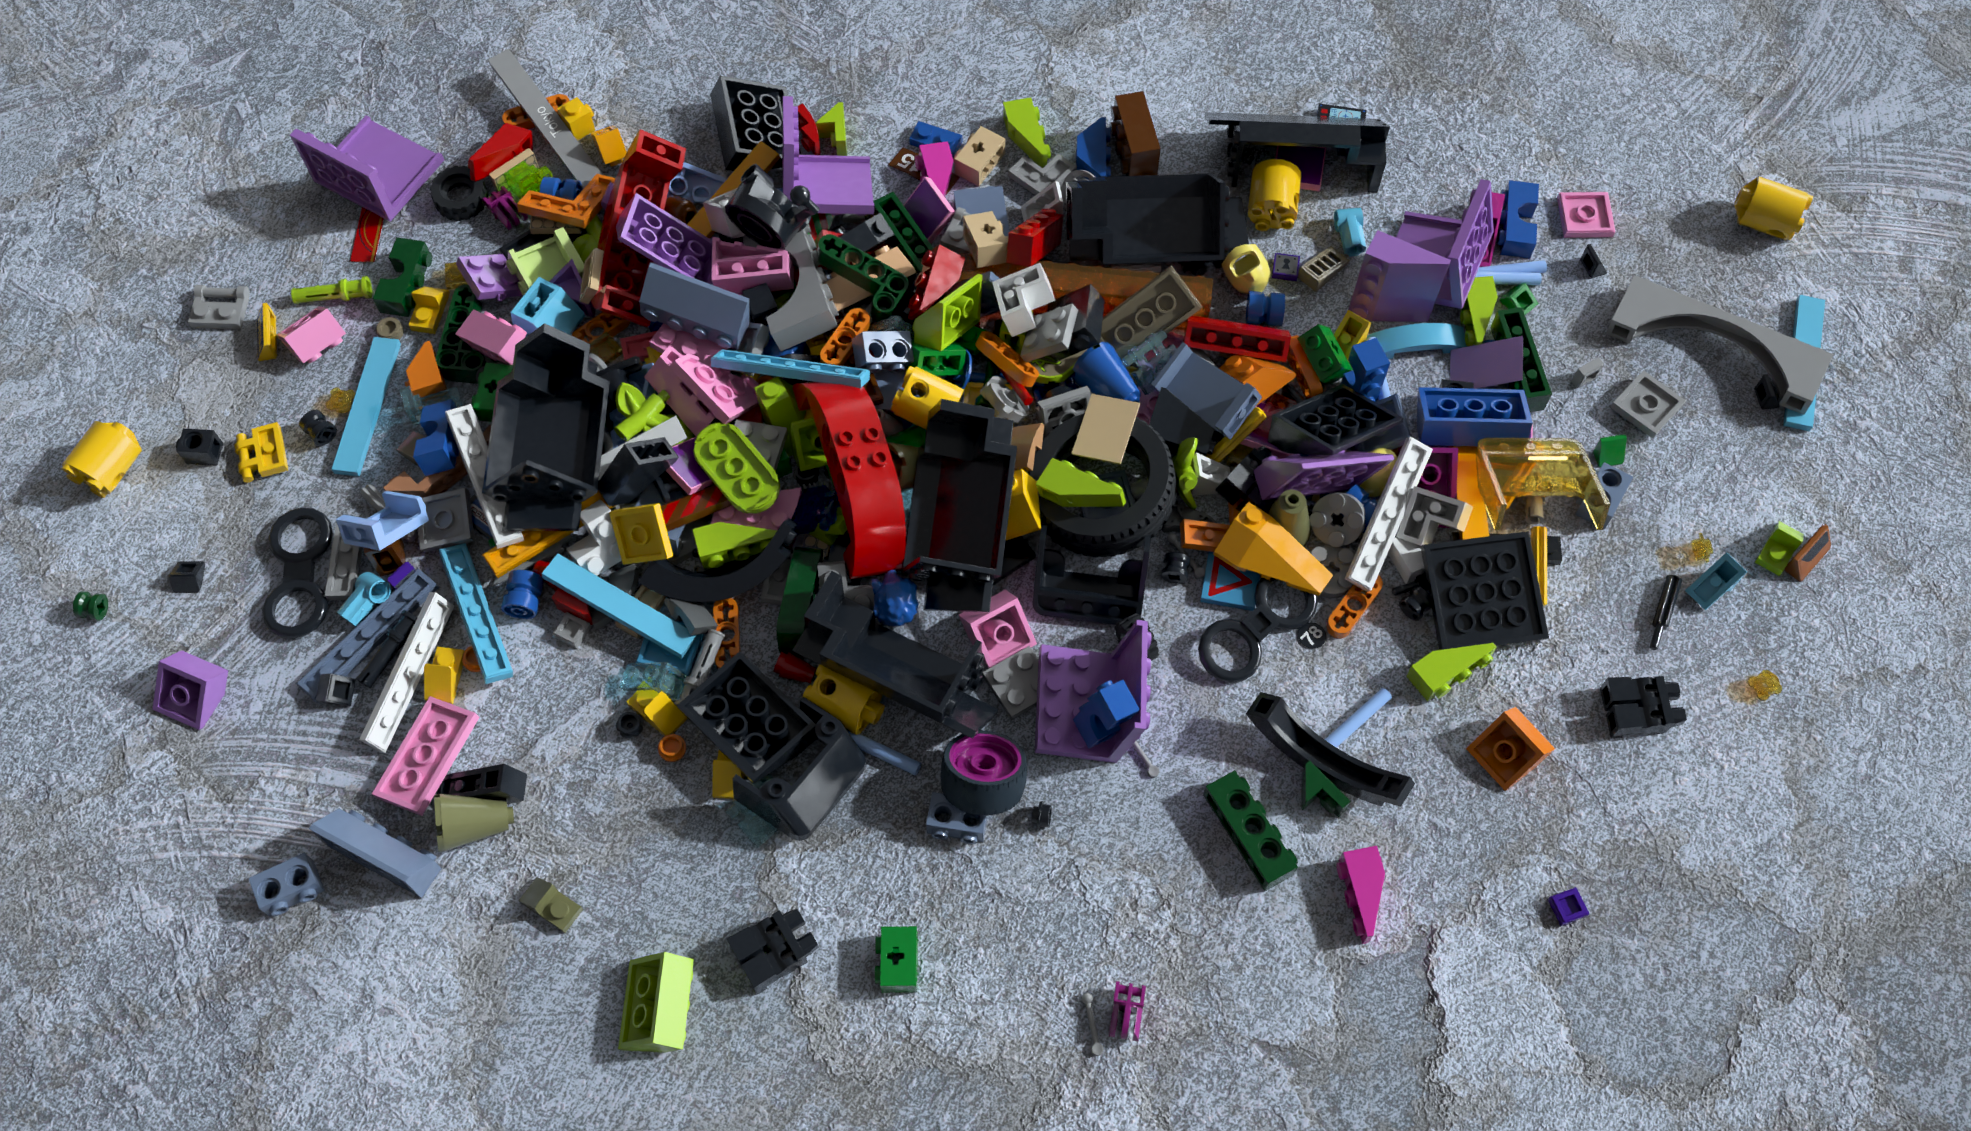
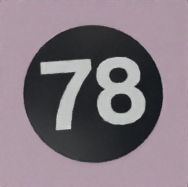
M1310 622L1299 628L1298 639L1303 646L1316 649L1325 643L1326 632L1319 624Z

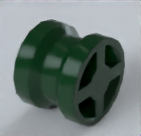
M80 591L73 601V613L77 618L90 617L92 620L101 621L108 611V598L105 594L96 593L91 595L89 592Z

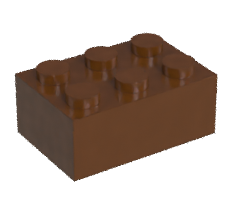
M1144 91L1116 95L1114 106H1111L1113 122L1109 123V127H1111V136L1116 138L1117 156L1120 155L1122 159L1120 161L1122 175H1158L1161 148Z

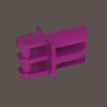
M501 186L500 191L497 193L493 191L491 193L492 196L484 197L482 200L495 219H499L508 230H511L510 222L514 226L520 224L516 213L523 221L528 219V215L518 212L517 202L513 199L511 192L504 186Z
M1116 981L1109 1037L1115 1038L1118 1011H1122L1124 1013L1120 1039L1127 1040L1130 1013H1136L1132 1041L1139 1042L1146 990L1145 985L1139 988L1133 987V983H1129V986L1121 985L1120 981ZM1118 993L1126 994L1127 1001L1118 1000ZM1131 995L1140 997V1003L1131 1002Z

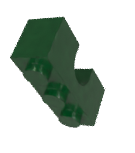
M396 237L388 258L395 272L402 274L395 279L380 278L373 301L380 313L409 317L412 308L416 306L411 293L423 287L425 272L432 263V253L429 251L425 241Z

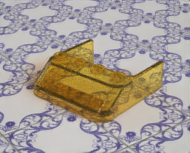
M1484 438L1479 440L1476 449L1478 489L1494 530H1500L1507 506L1504 496L1580 497L1584 500L1596 529L1603 530L1611 504L1583 445L1579 441L1571 438Z

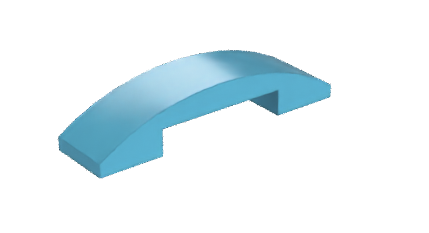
M1446 323L1403 325L1381 330L1367 336V338H1377L1388 359H1393L1395 353L1442 349L1443 354L1451 353L1453 349L1468 347L1465 342L1464 327Z

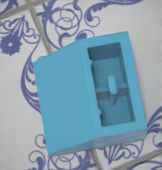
M541 277L537 278L510 312L512 324H516L527 332L526 336L544 323L571 335L585 317V313L561 287Z

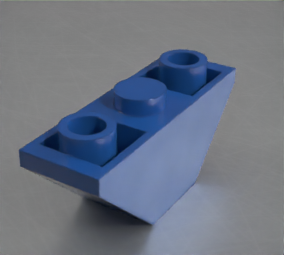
M1106 117L1099 118L1077 136V170L1088 171L1095 177L1111 176V166H1106V161H1110L1111 147L1106 146V142H1110L1111 127H1106Z

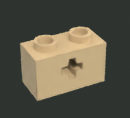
M980 126L976 133H972L969 136L967 144L963 149H959L953 159L955 174L980 186L1005 155V138Z
M993 211L963 216V238L977 268L1006 263L1008 236H1004L1002 223L1000 220L997 221Z

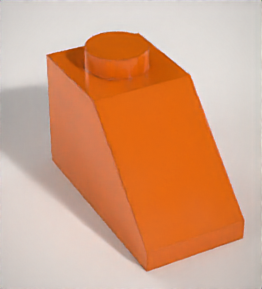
M430 341L423 344L406 369L408 381H405L407 392L409 396H415L418 404L449 395L444 377L436 362L437 354Z

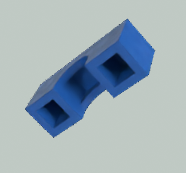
M1509 180L1506 190L1502 189L1500 193L1505 194L1499 222L1502 225V229L1498 232L1497 244L1501 245L1500 255L1530 259L1536 246L1537 224L1525 222L1521 217H1533L1538 205L1539 184Z
M1377 338L1352 346L1348 361L1353 371L1343 374L1340 385L1344 384L1376 402L1388 372L1390 361Z
M452 399L422 408L420 425L428 437L416 440L413 458L425 476L455 468L459 449L445 415V411L457 408Z
M1110 680L1096 688L1098 692L1087 698L1089 702L1078 708L1080 712L1073 718V721L1088 749L1112 739L1121 730L1119 725L1131 720L1140 711L1124 680L1114 684Z

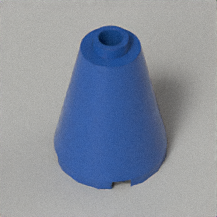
M1100 342V347L1095 350L1092 347L1087 349L1074 364L1073 370L1076 373L1075 376L1072 375V379L1079 386H1087L1090 392L1096 395L1140 403L1141 393L1115 348L1108 342Z

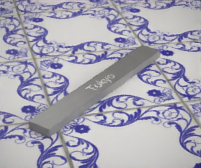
M507 49L488 59L489 65L575 180L581 181L582 189L586 187L596 174L603 175L512 52Z

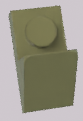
M536 877L518 900L563 933L567 932L583 911L580 905L559 892L553 884Z

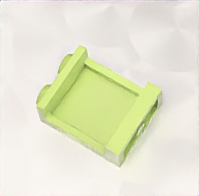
M564 227L555 230L554 237L516 253L513 249L509 250L508 260L506 261L512 275L516 274L520 281L518 282V287L523 296L538 277L550 281L571 259H573L581 279L584 269V263Z

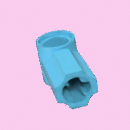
M1361 207L1335 210L1334 227L1336 232L1340 233L1344 254L1354 257L1365 252L1366 243L1362 229L1363 212Z
M371 572L362 573L355 582V591L337 611L338 615L356 627L376 603H382L388 599L391 593L390 584Z

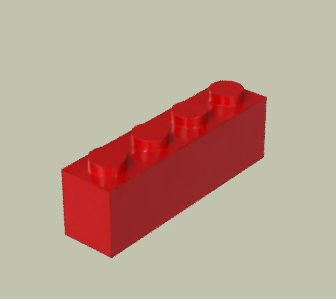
M1041 209V211L1010 231L1008 234L1006 263L1030 267L1061 244L1064 215L1056 214V210Z
M1191 316L1186 320L1183 343L1187 344L1188 347L1282 362L1287 361L1291 335L1288 330Z

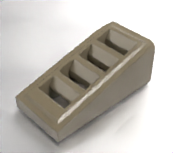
M1330 246L1306 262L1299 269L1297 278L1317 292L1348 265L1350 260ZM1331 255L1332 257H1334V258H1335L1337 261H1339V262H1338V263L1335 262V261H1334L1333 259H1331L1329 256ZM1324 260H1326L1327 262H1329V263L1332 265V267H1330L1328 264H1326V263L1324 262Z

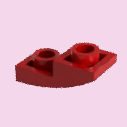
M802 103L798 106V129L802 132L801 143L807 152L811 151L814 155H821L817 126L812 115Z

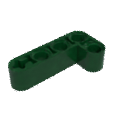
M827 234L820 238L817 250L818 262L827 269L875 295L870 311L871 318L878 324L889 323L906 298L909 285L907 277L835 235ZM847 262H853L856 265H849ZM870 274H874V275H877L878 277H877V278H873V277H870L869 275H870ZM891 287H897L900 290L896 291L893 290ZM879 306H884V307H886V308H888V309H887V310H882V309H880V308H878V307H879Z
M468 284L458 286L453 293L436 355V362L446 380L478 384L476 373L482 366H485L486 361L480 352L471 350V347L456 335V332L473 309L480 313L482 311L481 301L476 298Z
M802 547L794 548L777 620L776 635L779 653L784 652L788 654V652H791L792 654L800 655L792 650L806 629L804 615L816 597L819 584L817 565L818 563H823V550Z

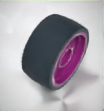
M981 730L973 739L964 734L956 736L947 744L942 758L940 778L943 795L949 803L969 814L991 816L1011 810L1020 802L1026 785L1027 757L1024 749L1011 737L988 730Z

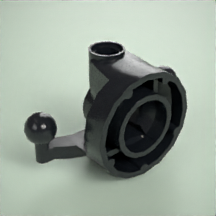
M753 164L742 175L741 184L725 206V213L730 221L754 242L764 247L785 250L796 233L808 225L811 215L817 214L820 208L810 199L811 196L808 188L802 185L795 186L791 190L789 200L785 194L773 187V179L757 164Z

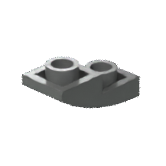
M670 597L665 598L664 602L674 621H683L690 635L706 634L708 629L716 630L717 623L700 602H690Z

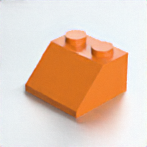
M1243 355L1232 356L1226 360L1225 364L1219 367L1220 370L1242 384L1248 383L1255 387L1262 396L1257 405L1297 377L1295 372L1273 360Z
M1514 707L1504 711L1466 750L1503 790L1507 791L1536 768L1555 748Z

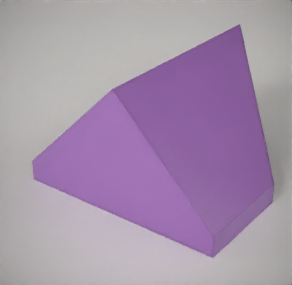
M571 259L549 282L561 287L581 308L585 315L594 317L595 311L592 302L590 301L589 304H586L579 299L582 279L573 259Z

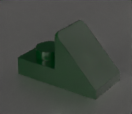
M1308 761L1302 771V811L1316 798H1319L1321 805L1326 811L1340 817L1347 810L1351 801L1311 761Z

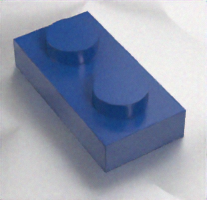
M918 121L909 138V145L919 148V145L948 141L952 158L954 159L956 152L963 142V135Z

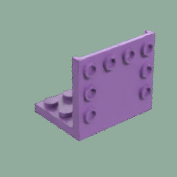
M783 96V194L790 200L791 190L795 186L802 185L808 188L811 196L810 199L820 208L818 213H830L831 215L855 214L858 216L874 214L870 157L799 155L798 106H793V96Z
M367 115L337 147L327 142L325 144L319 141L309 132L304 133L295 129L290 134L314 182L390 222L444 161L441 153L438 152L436 154L372 121Z
M1480 179L1477 189H1473L1471 192L1470 206L1464 209L1462 220L1405 211L1404 220L1396 238L1451 260L1435 304L1460 309L1464 306L1494 232L1491 181Z
M1136 620L1112 654L1044 644L1040 646L1035 753L1117 763L1126 751L1131 749L1133 743L1140 738L1141 734L1149 728L1150 713L1146 712V704L1150 699L1151 693L1150 685H1147V676L1151 669V659L1147 658V649H1149L1151 644V632H1148V621ZM1110 680L1113 684L1124 680L1140 711L1131 720L1120 724L1121 730L1112 739L1088 749L1073 721V718L1080 712L1078 708L1089 702L1087 698L1098 692L1096 688Z

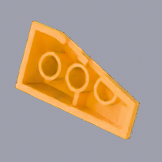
M1250 502L1246 504L1234 519L1213 554L1237 570L1245 572L1247 569L1261 574V578L1268 580L1272 577L1286 582L1289 587L1317 596L1321 594L1333 577V574L1272 516Z

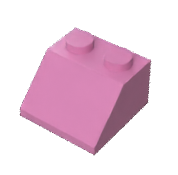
M318 306L278 333L277 337L300 362L305 363L307 361L312 363L321 357L320 351L326 347L331 349L343 341L341 337L346 333L327 308Z
M1006 589L991 597L990 612H963L959 614L971 643L974 645L976 640L982 642L983 661L988 669L1026 647H1033L1037 644L1018 598Z

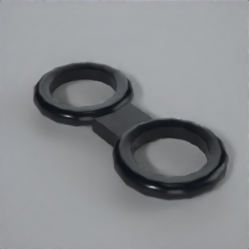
M301 507L289 510L276 520L268 536L271 552L277 559L284 562L283 583L274 588L265 599L262 614L263 621L270 632L281 638L295 639L308 635L319 627L325 619L328 610L325 592L319 585L314 583V560L322 556L330 546L333 531L332 524L327 516L314 508ZM301 519L317 522L320 525L321 533L319 540L312 548L301 553H290L282 548V533L288 525ZM295 591H306L315 597L316 606L314 613L307 621L293 627L283 626L277 622L275 617L276 606L284 596Z
M1272 577L1270 580L1261 578L1256 585L1254 595L1256 608L1242 621L1234 619L1218 620L1207 626L1200 636L1198 646L1200 662L1205 670L1217 680L1227 683L1246 680L1260 666L1262 657L1260 642L1274 628L1292 630L1299 629L1309 623L1316 612L1317 595L1303 591L1306 602L1301 615L1288 619L1280 617L1271 610L1266 598L1269 585L1278 579ZM1233 631L1244 637L1250 649L1249 662L1244 668L1237 671L1222 669L1215 663L1211 657L1210 645L1211 640L1217 633Z

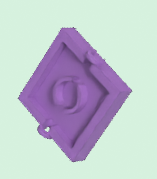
M503 254L458 257L456 266L478 300L497 298L498 301H503L506 297L522 296L518 287V282L520 281L516 274L512 275L506 265L507 259Z

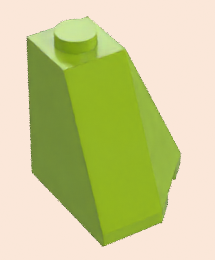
M775 377L754 387L765 424L787 428L788 436L784 449L788 456L793 455L789 436L791 423L804 420L807 410L799 411L792 389L793 385L780 377Z

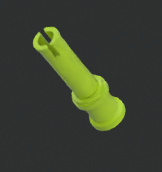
M363 276L362 279L348 281L346 278L341 279L336 284L292 288L291 297L294 304L339 298L344 301H350L351 298L357 297L370 299L372 298L373 291L369 277Z

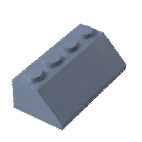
M650 263L639 301L641 315L649 321L664 323L674 330H683L693 334L698 339H707L723 348H732L738 351L749 328V298Z
M338 808L310 826L309 830L331 849L420 898L424 896L442 869L435 862L437 857L423 848L420 852L411 848L413 844L399 835L396 839L387 835L389 830L376 822L372 826L365 823L366 818L354 810H350L347 813Z

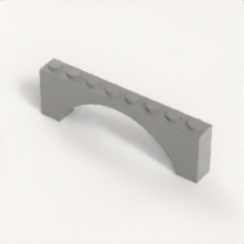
M1635 275L1606 332L1607 335L1629 344L1636 337L1665 329H1697L1720 335L1747 350L1760 362L1777 388L1781 399L1779 405L1805 415L1813 402L1834 355L1821 348L1801 342L1796 338L1786 336L1771 328L1761 326L1746 318L1736 316L1721 308L1713 307L1696 298L1688 297L1673 289L1663 287Z

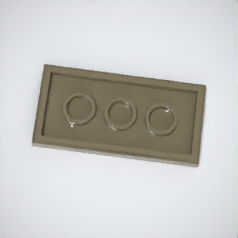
M1169 266L1103 316L1100 342H1108L1113 346L1125 366L1199 311L1202 305L1175 269Z

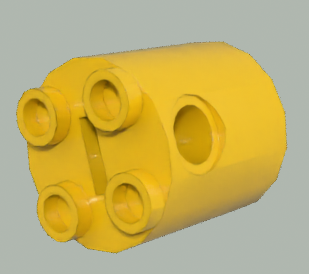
M1270 159L1260 162L1252 170L1248 217L1255 224L1257 230L1267 231L1270 228L1291 229L1294 227L1298 213L1301 171L1293 163L1282 159Z
M1758 176L1743 186L1736 197L1734 206L1738 217L1737 224L1783 240H1791L1795 232L1799 233L1805 220L1801 216L1804 210H1808L1813 196L1807 192Z
M910 366L903 379L902 388L904 390L898 389L890 410L894 412V415L926 429L929 411L941 399L959 402L964 389L919 367L914 368Z
M94 421L64 460L61 469L68 473L66 477L75 484L81 485L83 482L91 487L90 491L95 495L105 498L107 494L112 493L140 455L142 449L134 433L126 426L118 422L102 423Z
M819 664L816 670L817 678L813 686L809 685L806 688L802 698H807L840 720L846 730L855 735L860 734L869 723L875 725L885 709V705L880 703L882 694ZM836 687L835 692L830 695L832 689Z

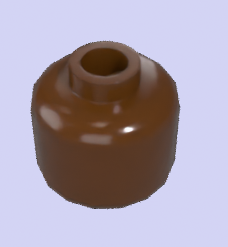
M677 195L666 199L664 211L686 225L697 214L696 206L690 200Z

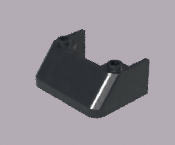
M1042 523L1032 601L1033 608L1038 614L1114 625L1133 614L1141 616L1151 536L1145 535L1142 560L1129 559L1124 561L1119 567L1118 577L1064 571V556L1057 550L1045 549L1048 525Z
M805 697L800 700V709L816 724L815 736L826 746L797 781L791 785L783 779L774 778L768 780L759 790L737 774L732 778L733 796L736 801L791 839L797 841L805 840L813 834L864 772L866 763L863 752L841 721Z

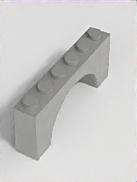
M809 224L803 230L796 233L785 248L788 251L793 266L799 269V281L796 290L782 308L766 317L770 333L780 351L838 327L835 316L839 314L833 300H829L833 298L828 284H824L827 281V277L823 268L818 267L821 264L817 260V251H813L817 247L812 235L808 234L811 232ZM746 235L742 236L745 246L757 247L759 245Z

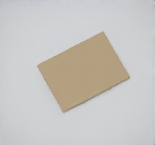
M1091 394L1071 454L1121 465L1140 403Z

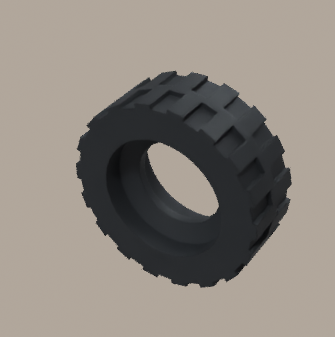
M453 166L452 168L444 169L443 172L437 174V177L432 180V185H430V195L437 211L449 220H469L471 217L477 216L480 211L482 212L485 209L482 198L489 197L484 180L472 181L470 169L467 166ZM466 185L471 188V194L463 200L451 201L448 199L447 194L454 187Z

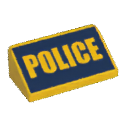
M263 303L256 321L258 361L276 359L277 357L276 316L267 303Z

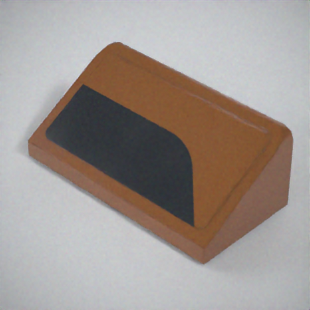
M1822 524L1785 567L1784 571L1800 582L1804 580L1831 548L1829 527L1826 524Z

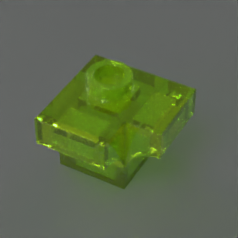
M525 161L504 173L510 190L520 200L529 190L540 192L541 181L545 176L553 177L551 171L546 166L536 168L534 165L529 166Z

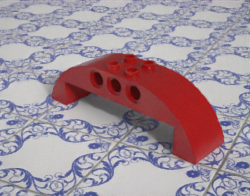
M641 129L636 134L624 157L610 193L597 246L598 249L604 251L599 289L591 302L597 310L640 326L648 327L651 321L641 315L639 301L648 267L653 261L619 241L616 226L621 212L636 193L659 208L665 209L670 181L682 170L686 148Z
M814 381L794 384L792 389L799 411L810 409L812 411L851 542L843 553L850 579L884 574L889 570L901 571L906 547L903 499L882 425L870 396L863 386L857 388L843 384Z

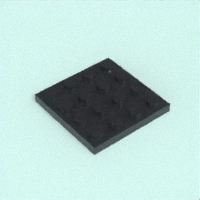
M1529 531L1420 546L1439 650L1488 643L1504 646L1549 639Z

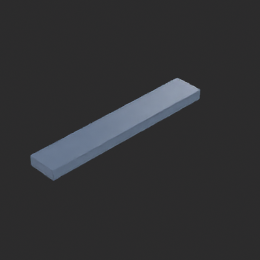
M418 568L390 594L386 601L373 610L306 673L296 685L318 704L316 695L321 674L331 673L346 677L387 638L388 629H393L402 617L401 612L406 610L413 613L426 601L429 592H435L439 589L438 585Z

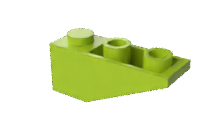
M1031 97L1003 102V119L1008 137L1041 168L1045 167L1047 159L1051 158L1049 144H1044V126L1038 123L1040 121L1038 106L1034 107Z
M1493 276L1475 277L1464 306L1460 311V322L1462 325H1465L1466 346L1482 344L1498 298Z
M1052 458L1036 482L1041 497L1062 507H1124L1126 503L1123 489L1118 484L1111 481L1108 483L1104 482L1090 471H1080L1066 460L1059 461Z
M716 522L693 529L704 569L709 567L718 568L724 563L735 560L743 561L750 556L762 553L777 532V530Z
M1494 643L1432 651L1413 664L1406 677L1427 702L1435 696L1440 699L1451 690L1450 686L1455 682L1463 683L1473 674L1472 670L1477 667L1483 669L1494 659L1492 655L1497 646Z

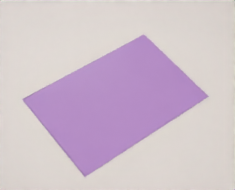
M1523 336L1451 350L1450 380L1474 383V389L1523 380Z

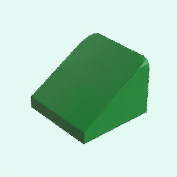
M1526 283L1514 286L1499 299L1508 309L1522 307L1525 315L1539 304Z
M1626 435L1600 438L1593 450L1598 467H1601L1604 462L1611 466L1623 464L1627 441Z

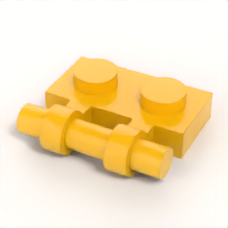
M278 422L252 428L253 438L247 439L244 433H239L235 436V453L239 455L240 461L238 463V471L242 475L244 482L249 483L254 480L253 473L255 470H258L262 477L288 471L282 431ZM252 450H255L256 457L250 459V453Z

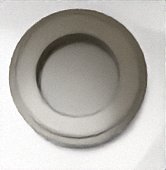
M387 317L379 321L376 326V333L381 338L400 340L404 329L398 319Z

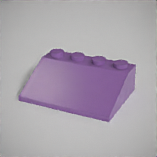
M636 193L619 217L616 226L618 240L664 268L712 285V240Z
M1377 230L1365 253L1348 310L1369 321L1428 322L1451 260Z
M1345 450L1334 455H1308L1301 457L1300 454H1293L1282 459H1278L1277 456H1271L1262 460V464L1254 470L1262 500L1277 499L1284 491L1290 489L1297 490L1304 496L1349 491L1356 484H1362L1394 460V456L1392 454L1358 451L1345 452Z

